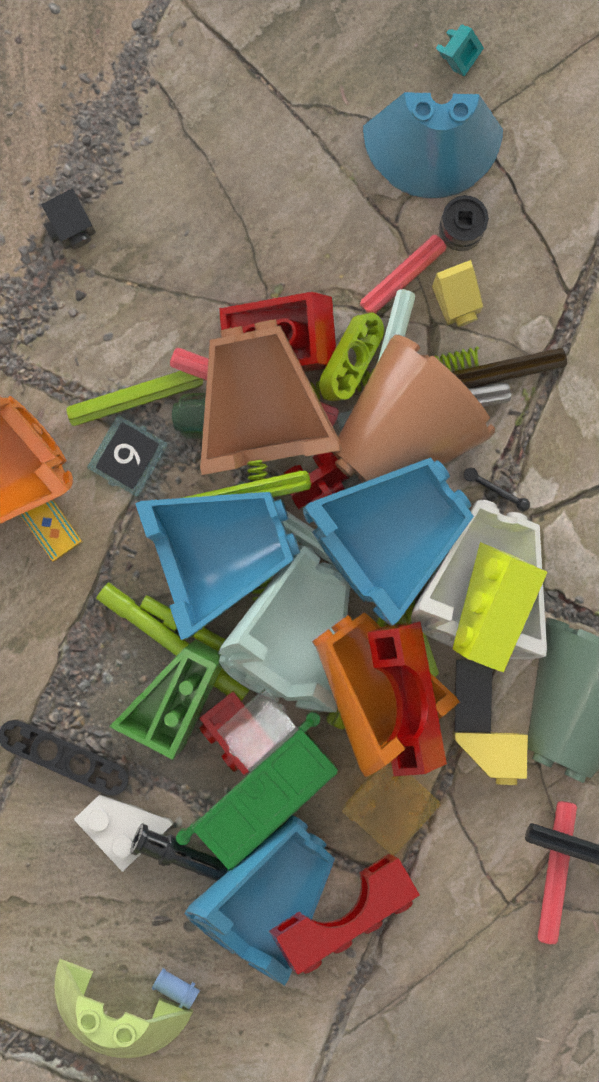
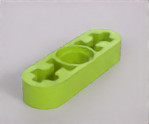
M366 313L356 315L350 321L320 378V390L327 400H346L354 394L384 336V325L377 314ZM350 348H352L356 354V363L354 366L349 362L348 359V351Z

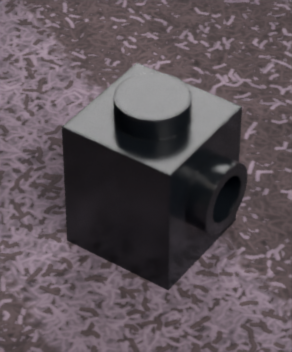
M73 188L41 204L50 220L44 223V226L53 243L60 240L65 249L71 246L73 249H77L91 241L90 236L96 234Z

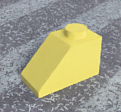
M471 260L438 272L432 288L447 326L456 322L457 326L461 327L478 319L476 314L481 312L483 303Z
M453 731L452 738L486 775L490 778H496V784L517 785V779H527L528 735L524 733Z

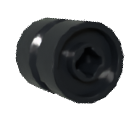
M468 195L457 196L449 201L444 208L439 224L440 238L445 242L446 246L456 251H467L477 246L484 235L489 220L488 211L483 202L476 197Z

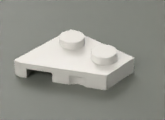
M102 793L74 818L77 824L122 872L141 855L138 853L135 856L130 853L133 838L140 824L144 823L148 825L149 830L163 834L174 823L169 818L155 815L131 804L128 805Z

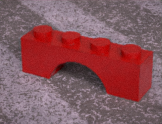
M421 621L394 624L393 626L388 625L367 632L373 667L381 671L388 678L396 698V723L387 742L397 737L405 750L391 761L394 777L423 775L446 765Z
M389 853L359 872L361 882L359 897L354 907L343 917L334 921L320 922L306 917L301 912H297L269 930L289 967L296 974L299 975L302 972L307 974L316 970L322 964L323 958L332 952L338 954L345 951L353 944L352 939L363 932L364 934H369L382 926L384 918L392 913L400 914L413 905L412 900L420 896L399 858Z

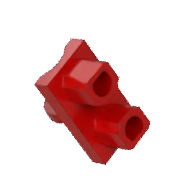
M332 452L313 455L312 458L318 468L309 473L310 489L289 494L298 510L310 502L345 490L342 482L349 479V477L335 465L338 459ZM295 465L285 471L284 474L304 470L301 465Z

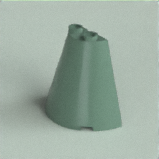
M547 617L545 621L547 652L546 657L539 658L528 731V750L534 752L533 760L550 768L554 762L567 767L565 775L584 783L586 777L591 779L599 770V636L582 629H572L567 623Z

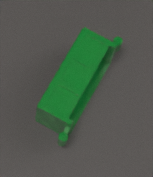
M314 711L309 712L306 715V720L295 729L294 733L208 812L202 817L199 816L188 828L180 829L176 835V841L180 845H186L190 842L192 835L196 833L228 870H232L338 773L337 765L306 732L310 727H315L320 723L319 714Z

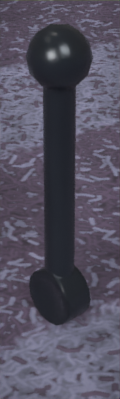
M471 467L465 470L464 478L466 481H475L516 504L519 511L524 512L530 508V502L527 498H518L478 475L475 468Z

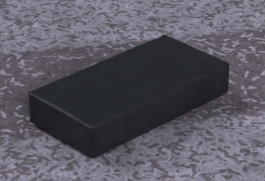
M456 660L455 696L460 703L455 706L454 731L491 733L492 668L472 660Z

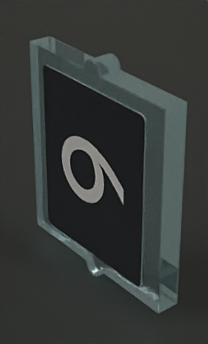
M117 415L87 468L107 479L110 486L117 485L138 497L169 444L147 432L146 426L139 427Z

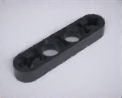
M19 719L10 720L0 728V744L7 751L110 796L118 795L129 784V772L122 764ZM19 726L22 736L31 739L33 732L39 736L32 743L31 751L28 753L25 749L29 744L22 741H17L14 745L9 743L11 737L6 734L7 730H13ZM43 740H52L57 745L58 752L54 759L44 760L40 757L38 747ZM82 754L90 760V769L86 774L79 775L71 769V759L75 755ZM97 761L104 764L100 771L110 774L114 769L118 770V778L123 780L122 784H116L111 789L107 787L108 780L99 775L96 777V783L91 781L90 777L96 771Z

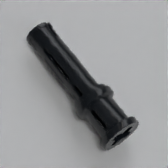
M144 823L138 827L131 844L130 853L135 856L140 853L158 860V864L161 866L174 864L215 881H218L229 871L218 858L188 846L180 845L176 841V836L172 834L164 836L149 830L148 825Z

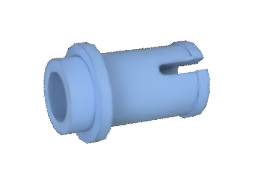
M164 968L152 986L153 990H157L179 1003V1008L181 1009L183 1006L190 1009L200 992L199 989L194 987V982L190 985Z

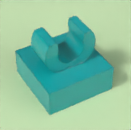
M461 24L457 31L449 29L446 32L450 38L446 47L438 44L436 49L441 57L447 60L455 73L465 76L484 47L473 29Z

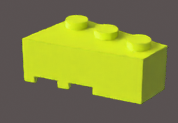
M480 542L452 649L469 660L504 673L548 572L514 555Z

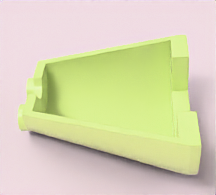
M59 959L54 989L60 1015L70 1032L80 1042L100 1054L117 1058H135L156 1052L168 1045L180 1034L193 1013L192 1009H187L184 1006L181 1009L179 1004L160 997L152 1019L145 1020L127 1012L119 1019L107 1016L104 1013L103 1003L84 996L93 971Z

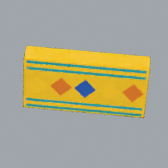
M54 500L20 514L52 562H55L83 542Z

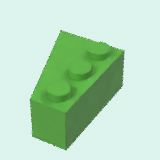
M194 640L172 660L109 727L173 760L185 748L222 669L219 663L221 656L219 651Z

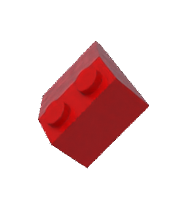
M306 292L219 308L221 330L242 326L243 333L256 331L255 323L276 319L277 326H281L304 372L325 369L336 349L331 296L316 292Z

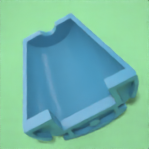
M404 92L363 125V138L371 163L389 181V184L413 196L444 198L459 194L474 186L490 170L501 147L503 128L479 94H453L452 99L448 103L438 104L432 99L431 93Z
M431 457L315 500L303 508L306 521L309 524L314 521L318 527L312 531L313 535L342 577L363 602H374L376 605L373 609L374 613L392 626L400 620L474 517L469 510L471 507L469 499L459 489L455 492L452 491L446 482L450 478L447 469L440 461L436 460L434 462Z
M270 492L147 500L135 503L146 537L155 544L174 604L169 606L181 640L193 636L294 561V555L300 553L294 533L287 534L283 521L289 519L282 499L274 501Z
M293 815L238 865L229 870L193 901L184 913L198 929L230 953H235L241 959L249 962L248 965L284 986L289 980L292 969L289 967L269 930L297 912H301L310 919L313 918L335 858L324 849L327 844L316 835L308 833L306 831L308 825Z

